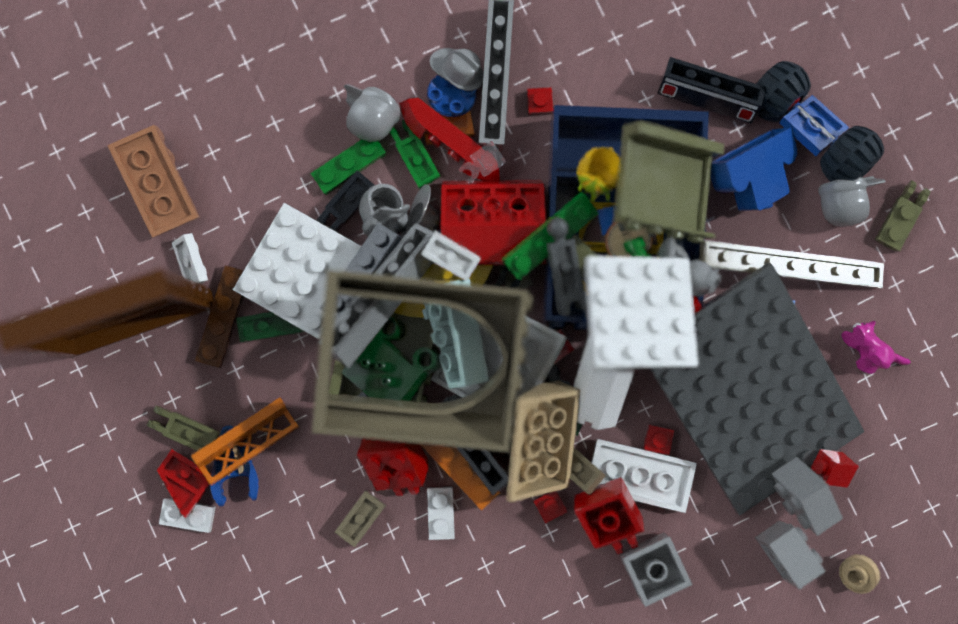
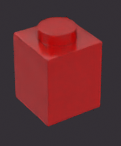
M820 449L810 469L828 485L848 488L859 466L843 452Z

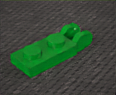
M402 120V126L409 137L401 141L394 127L391 129L390 134L417 187L421 189L425 184L428 185L441 178L421 140L410 130L405 120Z

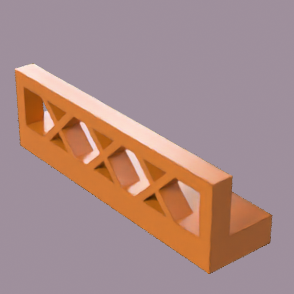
M279 397L191 455V457L212 486L299 428V426L288 412L285 403ZM283 414L291 424L284 430L272 429L274 420ZM257 431L268 432L266 442L261 445L251 444L254 433ZM236 445L246 447L244 456L239 460L229 458L231 449ZM214 460L223 461L222 471L212 477L205 466Z

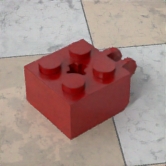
M363 438L357 452V457L376 491L393 489L396 496H403L405 488H407L411 495L419 493L420 486H423L428 471V459L420 443Z
M622 477L597 486L590 495L585 491L575 495L574 512L595 549L612 544L616 553L621 554L624 552L621 542L623 539H627L632 549L639 546L635 535L644 532L643 516Z

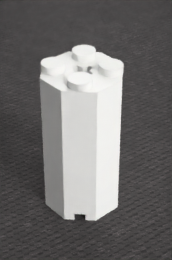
M590 335L574 384L575 388L580 389L577 422L583 425L585 421L592 423V428L600 430L616 426L635 368H592Z

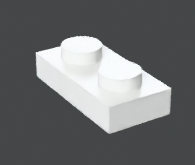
M434 231L421 254L466 281L480 260L478 255L437 231Z
M192 233L183 234L172 242L184 278L203 284L208 281L206 268L199 255L198 245Z
M453 487L427 488L429 540L455 539Z
M164 498L159 524L209 533L212 530L216 506L197 503L188 518L185 519L174 500Z

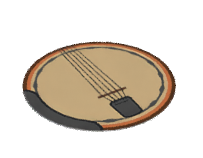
M613 222L605 235V249L610 257H630L629 253L626 254L622 244L642 236L646 244L644 249L648 256L653 247V234L646 233L644 228H641V230H628L624 228V224Z

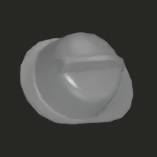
M444 48L435 51L431 55L430 66L432 70L455 87L465 91H473L482 85L484 73L479 57L473 51Z
M425 184L422 186L414 198L408 216V225L402 230L401 238L407 234L415 223L432 232L436 231L439 218L436 209L429 203L431 195L430 185Z

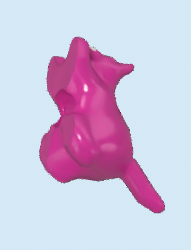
M875 321L856 323L853 326L852 333L848 331L842 332L841 337L843 341L860 353V358L857 360L856 365L864 373L873 374L879 368L888 369L893 362L900 365H909L911 363L909 359L896 354L890 345L876 336L874 333Z

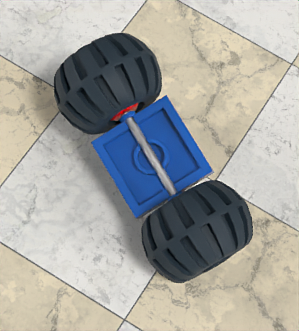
M789 61L778 62L756 83L766 87L762 106L757 113L759 117L766 121L779 122L784 128L792 127L794 137L815 156L829 147L821 157L820 165L824 175L830 182L835 180L854 181L859 177H863L883 156L885 151L884 145L876 132L863 126L849 128L813 95L802 102L810 91L811 82L808 74L801 66Z

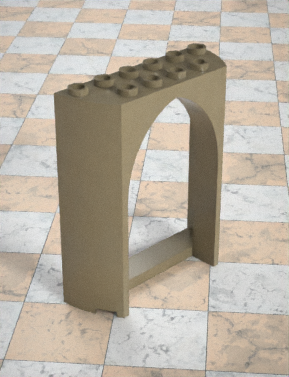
M328 269L312 433L508 451L509 443H513L514 427L511 426L512 418L516 414V391L521 390L522 375H519V364L523 365L525 360L522 338H527L529 328L525 314L526 311L531 310L532 295H528V291ZM338 294L434 304L457 309L476 319L491 333L500 347L503 361L492 378L480 389L463 398L444 403H420L329 394Z

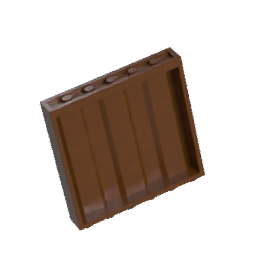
M159 268L0 323V344L3 353L74 358L209 311L212 308L211 302H214V298L210 288H206L205 285Z

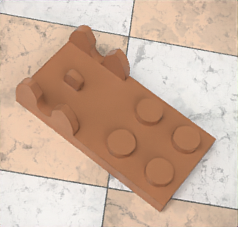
M152 125L107 145L152 238L200 217L174 164V155L164 143V134L156 125Z

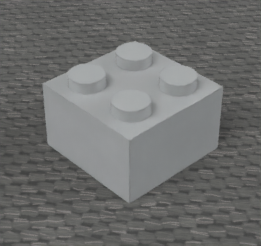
M795 457L772 473L776 482L774 488L779 496L785 500L782 502V505L790 515L795 514L797 516V520L805 530L810 528L818 536L843 519L828 484L798 457Z
M779 520L755 537L781 577L799 590L825 572L821 566L822 558L816 550H810L805 542L808 538L799 527L795 528L791 523L787 524Z
M664 532L638 544L637 548H630L619 554L635 591L645 607L692 585L670 536Z

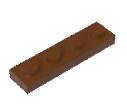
M227 265L224 266L195 361L217 368L222 367L244 297L234 291L233 288L244 270Z

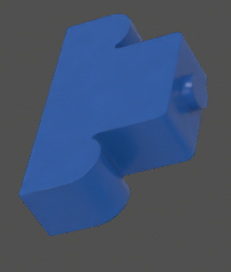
M792 127L771 129L711 161L710 177L714 189L720 193L734 192L739 211H756L771 208L774 202L789 194V186L783 165L792 164L797 157V147Z

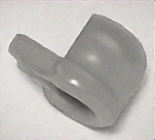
M349 84L344 85L347 91L346 102L351 107L346 120L347 129L359 139L368 142L382 140L400 119V109L395 99L389 93L377 87H367L361 90Z
M870 176L865 178L859 177L854 181L835 180L821 184L818 188V193L821 196V208L824 218L828 223L837 227L853 226L865 221L870 210L866 188L885 183L886 181Z
M377 184L370 187L363 194L359 205V213L363 221L362 230L365 235L369 236L377 223H380L396 234L404 230L408 225L407 212L410 209V205L406 204L404 206L401 194L392 185Z

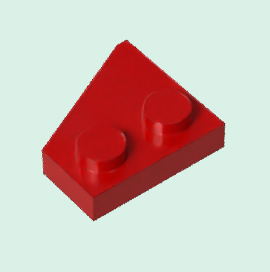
M172 449L157 469V472L182 516L187 519L209 488L210 483L197 464Z

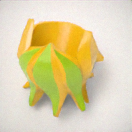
M612 147L593 148L584 155V158L580 160L577 167L578 171L576 174H578L577 177L581 183L578 190L580 191L584 188L591 193V202H594L599 194H605L607 201H610V192L613 191V188L617 187L620 157L613 151Z

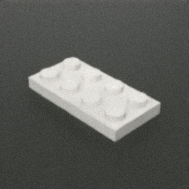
M596 439L591 463L606 475L599 485L622 477L634 501L686 513L697 463Z

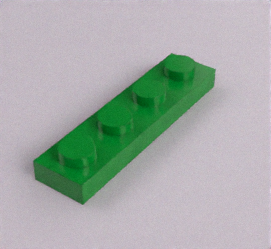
M580 192L501 259L515 278L521 280L548 257L546 244L555 242V239L550 236L547 230L548 224L552 219L562 218L567 222L568 232L565 235V239H568L599 213L585 193Z

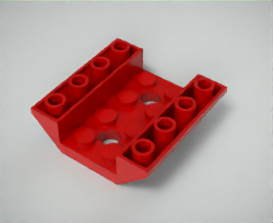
M541 179L442 181L441 234L478 255L480 260L477 265H505L501 258L546 222L544 183ZM520 204L523 205L525 209L518 211L513 209L512 207L514 205ZM470 205L473 209L471 211H464L461 207ZM544 259L540 264H546V259Z

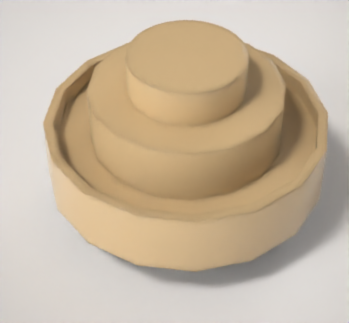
M850 555L841 563L839 568V576L843 584L855 593H869L879 583L880 572L877 565L864 555Z

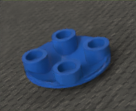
M437 75L428 85L427 98L431 107L439 114L447 117H459L469 112L474 106L476 90H461Z

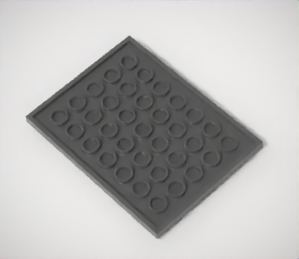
M766 263L701 306L700 311L694 313L698 366L649 367L733 509L739 516L776 492L774 488L776 482L772 473L795 457H798L811 468L820 449L837 451L865 432L771 263Z

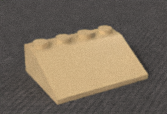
M561 381L539 384L517 398L507 501L513 502L569 487L580 389Z

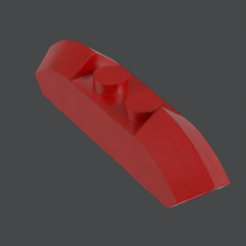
M410 98L399 103L402 116L410 130L419 139L427 133L429 135L427 139L438 148L442 145L448 150L447 155L457 163L460 160L464 162L459 170L476 179L500 181L498 159L419 98Z

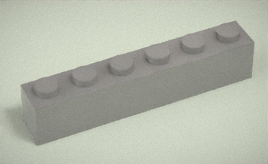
M489 0L479 134V145L488 151H504L514 0Z
M415 223L374 274L421 279L433 264V261L421 254L434 232ZM355 296L336 319L332 358L349 368L402 301Z

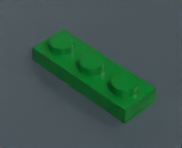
M361 139L310 174L323 193L327 195L348 181L357 170L359 172L363 171L387 154L378 141L368 142Z

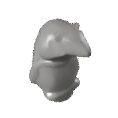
M672 237L662 242L657 254L660 258L688 259L687 253L681 246L676 244ZM701 260L689 261L692 295L703 296L706 293L712 294L721 280V276L718 274L719 269L712 270L707 263Z

